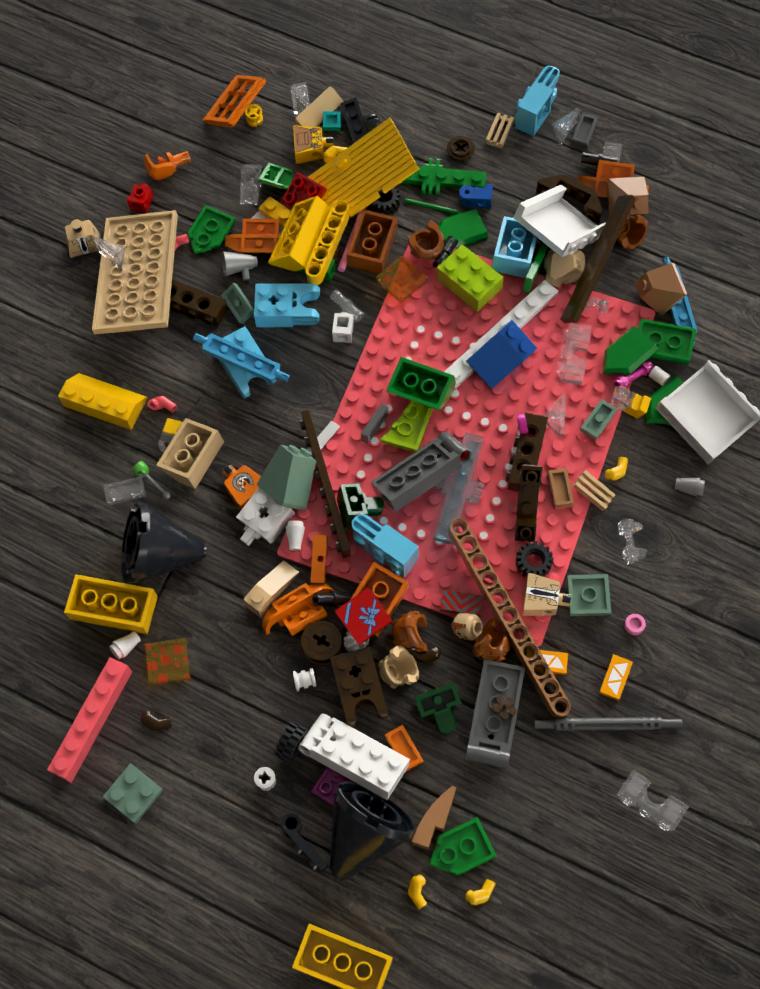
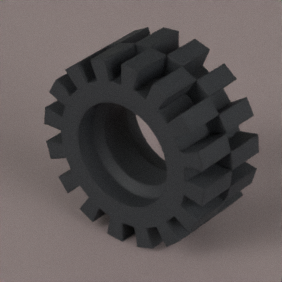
M395 186L387 193L380 190L378 192L380 196H389L391 200L388 202L375 200L369 205L372 212L390 216L389 213L391 212L393 215L400 206L399 189H396Z
M529 541L526 546L523 544L521 549L518 550L516 557L518 572H522L524 578L528 576V573L545 577L546 574H549L552 567V551L549 552V547H544L542 542L537 544V541H534L531 544ZM531 554H537L541 557L542 564L538 567H532L527 563V557Z
M292 721L282 733L283 735L280 737L274 750V755L288 763L293 761L298 754V746L308 733V729Z

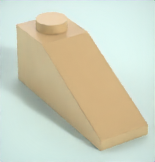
M283 560L243 599L245 606L262 618L271 608V603L281 596L299 574V571Z

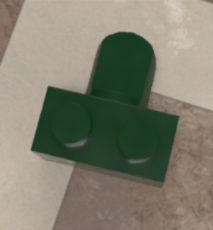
M359 483L340 484L337 504L345 530H352V520L357 515L381 516L384 508L382 498L366 497L365 492L361 491Z
M453 682L414 696L421 717L431 714L437 729L442 733H450L455 729L456 720L451 706L461 703V700Z

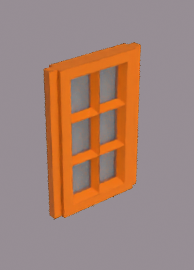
M236 75L202 121L208 125L234 127L267 81L262 79V77Z

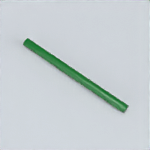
M407 198L404 199V203L447 213L458 214L463 212Z

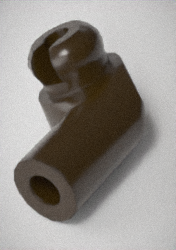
M149 710L142 713V723L153 731L172 727L170 717L158 719Z

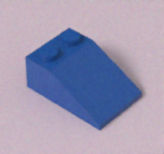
M511 320L501 327L466 362L486 385L492 389L529 357L537 347L516 323Z

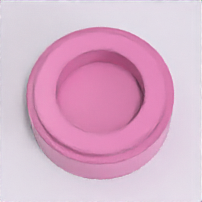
M639 614L629 615L624 622L625 630L631 635L641 634L646 625L644 618Z

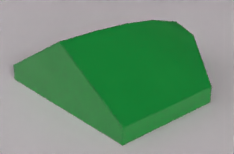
M268 163L258 182L287 190L293 180L292 170Z

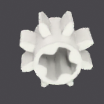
M349 631L346 632L347 636L344 637V646L349 652L366 648L369 645V639L358 645Z

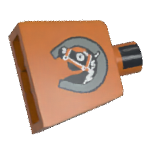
M229 465L223 471V474L228 478L224 481V485L241 511L259 488L257 483L261 476L245 465L238 470Z

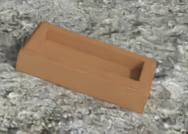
M567 468L547 471L554 509L574 507Z

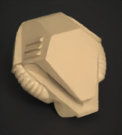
M554 250L548 251L544 260V268L547 272L544 279L552 286L558 288L563 283L568 284L580 279L585 267L584 253L576 250L573 254L561 257Z

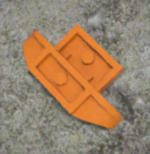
M599 160L596 177L578 176L577 181L595 189L598 197L608 198V179L633 177L635 165Z
M243 219L242 234L227 235L225 237V247H229L241 254L273 253L280 237L279 219Z
M305 583L272 602V607L266 612L262 621L264 632L266 635L270 634V628L277 622L281 627L285 625L292 636L301 632L310 624L327 616L322 606L313 605V594L329 593L334 590L324 583H314L311 585Z

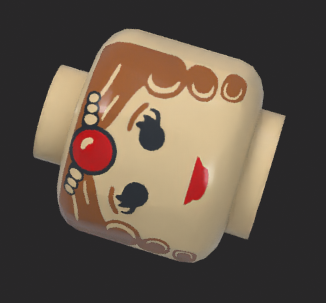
M459 613L452 622L453 633L459 639L475 640L483 631V623L476 614Z

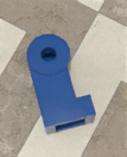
M486 184L485 188H473L469 185L462 186L459 190L460 204L465 207L491 209L493 184Z

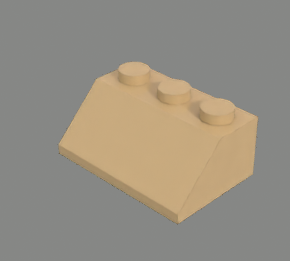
M185 418L156 466L179 483L196 489L223 445L224 440L218 430Z

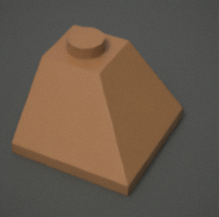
M645 177L608 179V215H610L618 196L633 195L636 198L629 215L649 214Z
M674 263L648 271L635 282L640 298L660 315H664L687 295Z

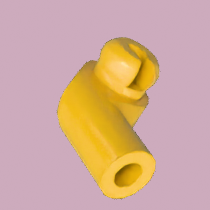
M330 146L323 154V161L328 163L339 153L346 150L347 147Z

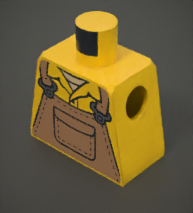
M293 126L296 164L323 159V148L334 146L333 137H322V128Z

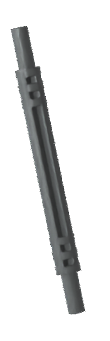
M661 717L555 718V720H534L535 729H555L556 731L661 730V728L682 727V719H661Z

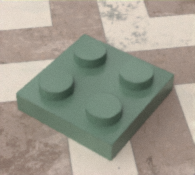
M608 574L567 575L568 594H571L570 616L611 615Z
M130 763L104 794L103 798L137 824L163 792V789Z

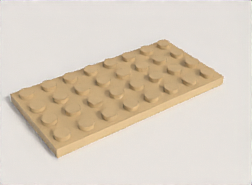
M176 210L106 218L92 325L94 335L168 327L178 218Z

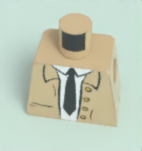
M76 219L70 225L65 226L66 243L70 258L102 250L103 244L100 233L90 220L81 222Z
M528 573L522 616L556 615L558 605L570 606L571 594L559 593L560 582Z

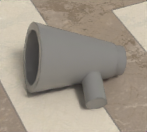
M222 251V270L224 276L242 272L243 281H249V269L258 266L257 257Z

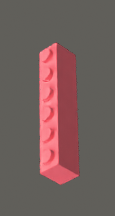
M111 657L108 659L47 769L53 775L72 783L132 674L128 665Z

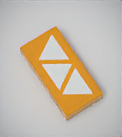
M527 649L526 657L529 658L533 657V652ZM540 650L554 674L566 675L568 653ZM534 667V671L543 672L542 668Z
M613 654L599 694L619 701L633 662Z

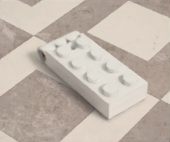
M320 714L298 746L299 751L304 755L315 759L388 800L406 772L410 760L326 714Z

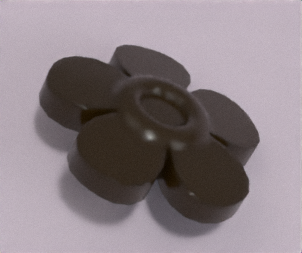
M498 696L496 698L497 704H494L492 707L495 713L500 712L499 716L504 720L509 715L514 716L517 712V709L513 707L515 701L511 697L505 700L503 696Z

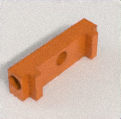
M313 535L310 583L325 584L327 535ZM323 556V562H319L318 558Z

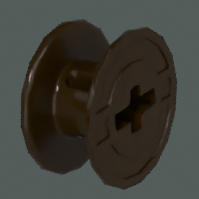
M317 621L310 624L301 636L303 653L315 665L331 664L330 657L340 655L342 652L343 642L339 629L327 621ZM318 641L321 642V643H322L323 641H325L326 646H325L324 644H321V645L319 646V645H318Z

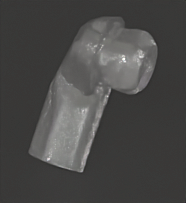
M593 297L589 298L584 309L599 307V312L604 313L609 311V303L607 300Z

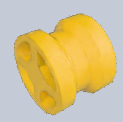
M256 104L249 105L245 110L247 124L251 127L260 126L263 122L261 107Z

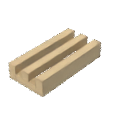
M497 112L486 138V144L502 149L514 122V117L507 118V115L501 116V113ZM499 120H500L501 123H500V125H499V127H498V130H497V132H496V134H495V137H494V139H493V141H492L491 138H492V136H493V134H494V131H495V129H496V127H497V124H498V122H499ZM506 122L508 124L499 143L497 140Z
M586 470L580 474L572 486L602 511L608 507L607 505L615 496L612 491ZM580 483L584 484L587 488H589V491ZM593 494H596V495H597L598 497H600L604 502H602L601 500H599V499H598L595 495H593Z

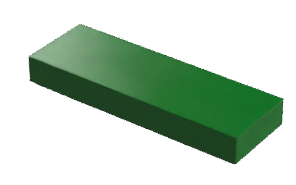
M544 242L525 277L523 291L528 293L548 253L549 246Z

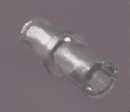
M338 289L332 292L330 299L341 307L342 312L353 314L356 322L362 319L364 312L358 309L351 299H347Z

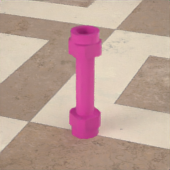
M646 361L631 374L625 377L620 376L613 382L614 388L617 391L624 390L630 382L641 375L646 376L650 374L654 368L653 364L650 361Z

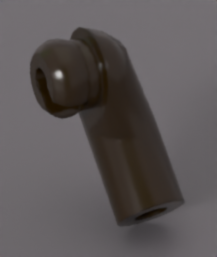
M433 646L425 652H418L413 647L410 654L416 660L428 664L439 659L441 650L439 647Z

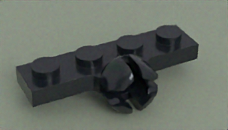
M357 97L340 103L353 144L380 125L376 113L362 114Z

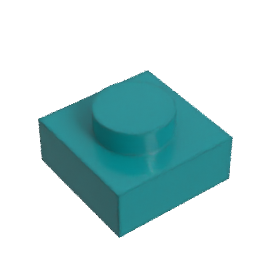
M323 111V131H341V112Z

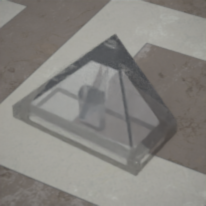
M306 82L289 84L294 114L301 113L310 105Z
M574 109L551 124L559 145H562L578 121L580 109Z
M98 237L92 238L98 252L120 269L123 265L126 247Z
M561 394L543 415L548 417L547 425L559 437H563L565 430L566 394Z

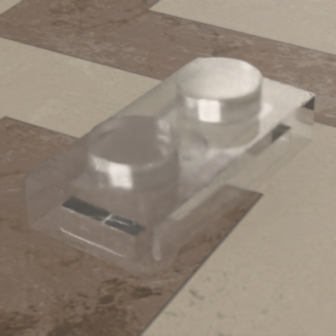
M142 476L103 485L108 506L146 497Z

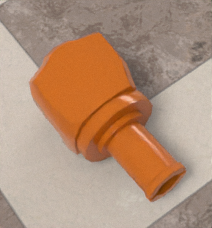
M188 151L174 156L170 152H166L165 158L158 157L157 165L150 160L148 154L143 158L146 171L154 180L167 178L176 172V166L191 162Z

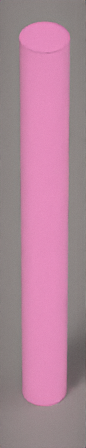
M362 210L357 215L338 267L340 272H344L346 269L347 252Z

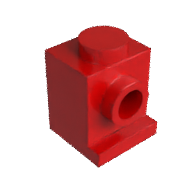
M145 183L140 185L134 184L130 196L127 197L130 210L146 214L154 197L152 189Z

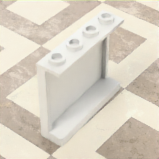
M559 185L521 202L513 218L557 254L564 257L568 254H573L578 249H583L589 243L592 244L595 240L599 239L606 222L597 226L585 217V215L562 198L566 188Z
M710 360L669 396L663 398L655 407L707 464L713 461L760 420L758 408L752 406L746 396L739 392L733 386L732 381L726 378L720 372L719 367Z

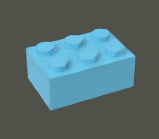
M504 216L492 268L499 273L525 278L531 266L537 237L514 218Z

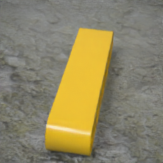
M343 200L333 203L308 260L305 271L309 284L319 285L322 283L348 223L349 208L348 204Z

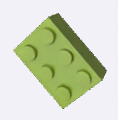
M463 244L437 267V280L476 312L487 304L503 286L504 277Z

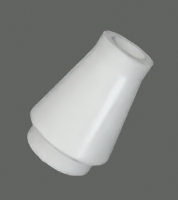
M288 521L286 533L289 550L291 551L301 550L305 531L302 521Z
M133 631L113 641L109 648L119 660L122 657L125 658L141 639Z

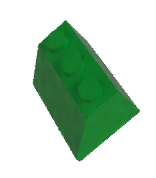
M400 357L386 392L440 411L449 401L456 381L452 374Z

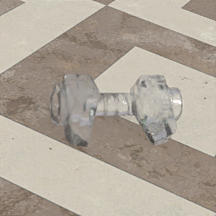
M633 519L621 520L618 523L619 534L625 536L626 547L622 551L623 559L627 561V564H636L639 562V559H644L647 555V550L634 547L633 533L643 530V526L640 522H634Z

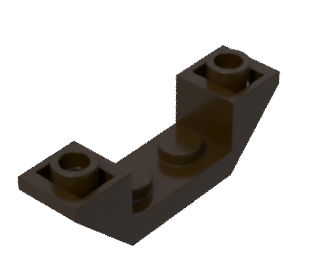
M564 174L538 180L536 193L541 194L562 185L566 188L565 195H570L578 201L586 203L583 215L599 224L602 208L595 189Z
M522 464L517 501L515 541H535L542 466Z

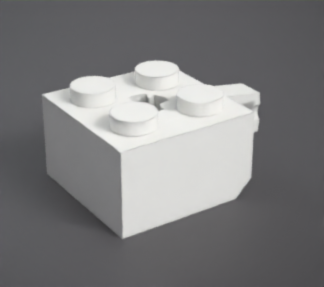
M259 487L236 517L245 525V533L240 540L249 546L255 538L258 540L262 537L271 544L285 528L288 521L292 519L295 512L292 508L281 506Z

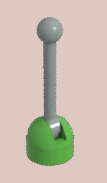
M143 461L138 462L132 468L131 472L138 478L146 477L163 494L164 499L170 498V493L165 492L148 475L149 468Z

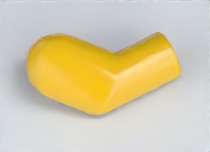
M619 457L617 466L606 470V479L614 481L624 477L628 459Z
M422 875L413 876L408 889V895L418 910L427 905V902L421 895L422 886L426 883Z
M486 879L481 890L474 892L470 890L466 893V901L470 902L471 905L486 903L496 883Z

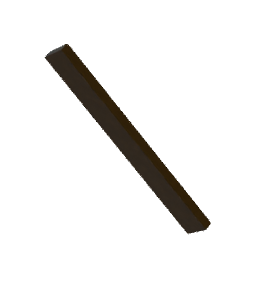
M633 195L618 196L560 319L564 323H578L636 199Z

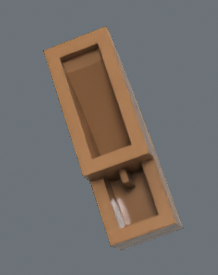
M450 787L431 805L417 827L412 845L428 850L434 830L443 832L456 787Z

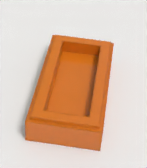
M403 725L384 735L392 750L410 759L406 772L423 763L422 757Z

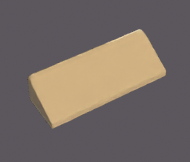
M328 87L296 117V126L319 127L323 123V111H336L341 106L340 103L344 101L332 87Z

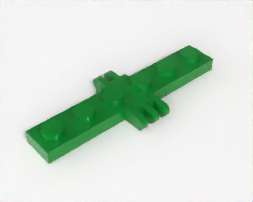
M429 158V164L418 166V171L401 182L402 184L422 185V195H425L426 189H429L428 195H432L433 190H436L435 196H439L440 187L460 189L464 185H469L473 188H485L487 172L443 168V165H440V159H436V164H433V158Z

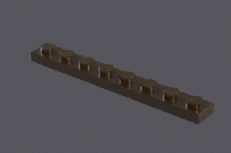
M309 410L301 411L300 427L302 431L305 430L307 436H304L306 447L311 449L312 453L310 456L316 460L315 466L317 470H314L316 481H320L322 486L319 488L321 498L325 499L327 505H324L327 517L331 516L332 523L329 524L332 535L336 534L337 541H335L336 550L338 553L341 552L343 558L351 556V549Z

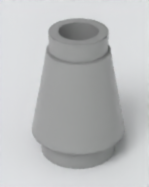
M677 478L675 490L696 497L698 495L703 496L705 480H700V478Z

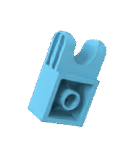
M546 66L532 86L527 87L523 99L518 100L516 104L517 113L514 118L516 120V129L534 137L549 115L551 104L556 98L557 89L555 85L559 80L560 74L556 67Z
M256 284L254 306L256 327H293V325L317 324L319 322V313L316 309L306 308L302 305L307 301L318 299L320 287L316 284Z
M245 326L223 337L225 340L264 357ZM218 359L244 399L249 397L251 393L248 382L257 376ZM275 379L272 383H270V382H268V381H266V382H267V384L271 385V384H273V383H275V382H277V381H276V379Z
M365 514L357 515L352 520L354 542L371 554L378 564H385L389 567V571L405 578L419 560V546L389 525L385 524L383 527Z

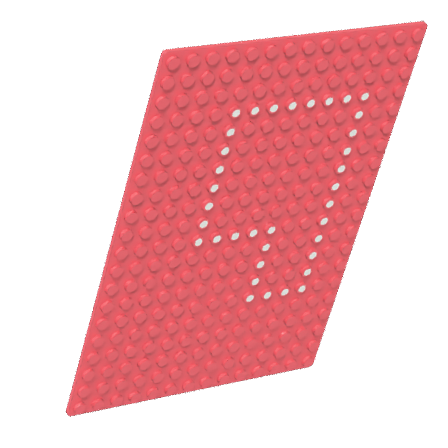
M408 244L402 258L405 262L400 263L397 272L400 271L402 274H396L334 417L333 422L338 424L340 428L321 449L336 503L340 484L359 483L361 491L365 492L366 497H379L375 493L371 482L414 453L381 443L380 440L388 433L394 422H397L403 411L412 402L386 392L400 357L444 372L545 280V276L538 274L528 293L523 291L525 278L499 273L504 277L502 289L476 312L437 280V267L435 269L432 265L435 259L416 258L410 253L412 249H410ZM476 255L485 263H487L490 267H492V259ZM416 271L421 275L417 281L411 277ZM401 278L407 283L402 288L396 284ZM563 283L559 288L553 286L558 290V295L521 328L523 333L537 347L529 357L492 389L486 385L476 372H473L462 384L453 389L449 401L440 411L433 409L419 449L436 439L442 432H448L471 451L469 461L461 463L462 467L397 512L384 502L381 516L370 517L383 527L385 524L389 525L419 546L418 562L405 578L401 577L410 584L402 600L455 618L458 614L440 611L443 590L483 596L448 534L450 524L454 519H464L538 647L542 645L551 616H522L527 576L524 578L522 572H518L516 557L518 550L521 549L523 544L526 546L527 541H515L518 492L508 490L509 483L505 482L507 471H512L513 465L509 464L511 454H516L517 450L514 447L515 438L520 436L517 415L527 412L548 417L538 466H542V477L538 496L535 541H537V544L544 543V547L548 546L549 552L552 551V567L549 574L545 575V578L560 582L561 590L591 502L572 486L585 470L597 480L599 479L625 403L624 400L627 398L632 383L630 382L628 387L621 391H617L614 388L613 382L620 376L625 377L629 374L611 373V375H603L604 351L632 326L638 328L640 318L653 321L655 316V310L592 291L578 323H564L560 319L576 285ZM412 284L418 288L414 293L407 289ZM603 399L617 408L618 411L595 441L581 432L580 427L600 400ZM380 405L388 406V417L369 444L362 442L361 432ZM526 434L527 437H535L533 434ZM522 451L524 455L531 454L529 451ZM567 468L574 507L554 509L547 471ZM314 474L306 510L295 509V515L290 520L302 521L305 527L301 550H289L287 533L285 532L277 554L279 557L311 568L313 535H327L326 573L360 585L369 568L376 561L371 554L354 542L353 530H345L351 549V556L343 558L341 552H337L335 546L337 537L336 534L332 535L329 524L332 523L331 516L327 517L324 505H327L325 499L321 498L319 488L322 486L320 481H316ZM580 483L589 491V488H587L584 484ZM453 527V530L456 533L463 532V529L461 527ZM463 544L465 550L470 551L473 549L471 544ZM531 554L527 557V563L532 567H538L542 564V559L537 554ZM319 557L318 561L323 562L324 557ZM473 561V565L476 568L483 567L480 561ZM385 564L381 565L382 567L389 570V567H387ZM483 579L485 585L490 586L493 584L491 579ZM493 596L494 602H503L500 596ZM484 597L479 617L483 626L489 620L495 618ZM504 613V614H503V618H504L506 621H512V620H513V617H512L511 614H509V613ZM497 622L495 629L498 632H503L499 623ZM520 631L513 632L516 639H523Z

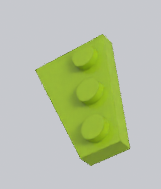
M412 401L403 411L397 422H394L388 433L380 439L381 443L415 453L420 448L433 409Z

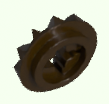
M454 137L447 144V153L455 161L462 160L464 162L465 159H470L474 155L475 145L467 137ZM458 148H464V152L458 151Z

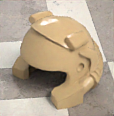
M402 646L392 648L390 654L378 663L380 676L393 689L399 685H411L419 679L417 662L413 655Z

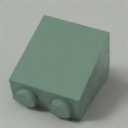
M280 444L257 485L281 506L305 511L308 505L316 460L310 456L311 452L304 448L298 449L293 445L285 446Z

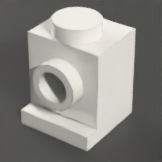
M346 312L334 314L333 342L352 343L353 314Z

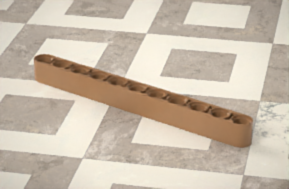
M462 518L454 519L448 530L449 537L492 613L498 620L497 622L501 629L508 635L510 645L522 666L525 667L527 675L548 712L554 718H563L570 711L571 705L469 525ZM459 526L463 529V532L456 533L453 527ZM469 543L473 549L470 551L465 550L463 544ZM473 561H480L483 567L476 568L473 565ZM489 578L493 584L487 586L483 583V579ZM493 596H500L503 602H494ZM504 613H509V614H511L512 617H513V620H512V621H506V620L503 618V614H504ZM520 631L523 639H516L513 632ZM530 649L533 652V657H526L523 650ZM534 667L542 668L543 675H536L534 673ZM544 686H552L554 689V693H546L544 690ZM556 703H560L564 706L563 713H559L555 710Z

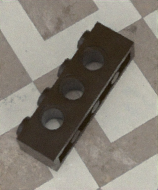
M172 279L171 295H174L170 297V309L172 311L184 313L192 319H200L208 325H220L228 310L226 299Z
M525 412L528 433H520V436L515 438L514 447L517 450L516 454H511L509 463L513 467L512 471H507L505 482L509 483L508 490L519 491L521 472L517 469L521 468L522 464L538 465L548 417ZM530 433L533 434L535 437L530 438L527 437L526 434ZM522 451H529L531 454L524 455Z

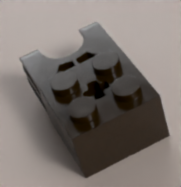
M370 647L330 657L347 725L350 727L356 726V710L363 704L373 706L380 719L388 718L386 703ZM353 672H359L358 677H354L352 675Z

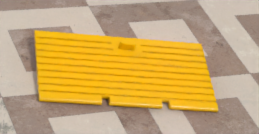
M389 117L308 178L327 189L321 200L328 206L332 207L333 203L338 200L345 201L348 204L349 216L352 218L381 196L378 193L380 190L387 193L418 171L419 167L394 122Z

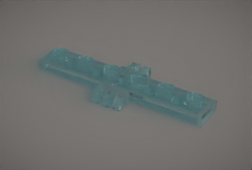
M465 432L462 444L471 451V458L466 463H461L462 467L454 472L453 475L448 476L435 485L436 489L442 490L441 493L446 495L433 540L453 545L448 534L451 522L456 518H461L466 501L477 504L480 502L479 497L482 495L481 490L484 489V484L473 481L472 478L484 442V437ZM458 526L453 527V530L457 532Z

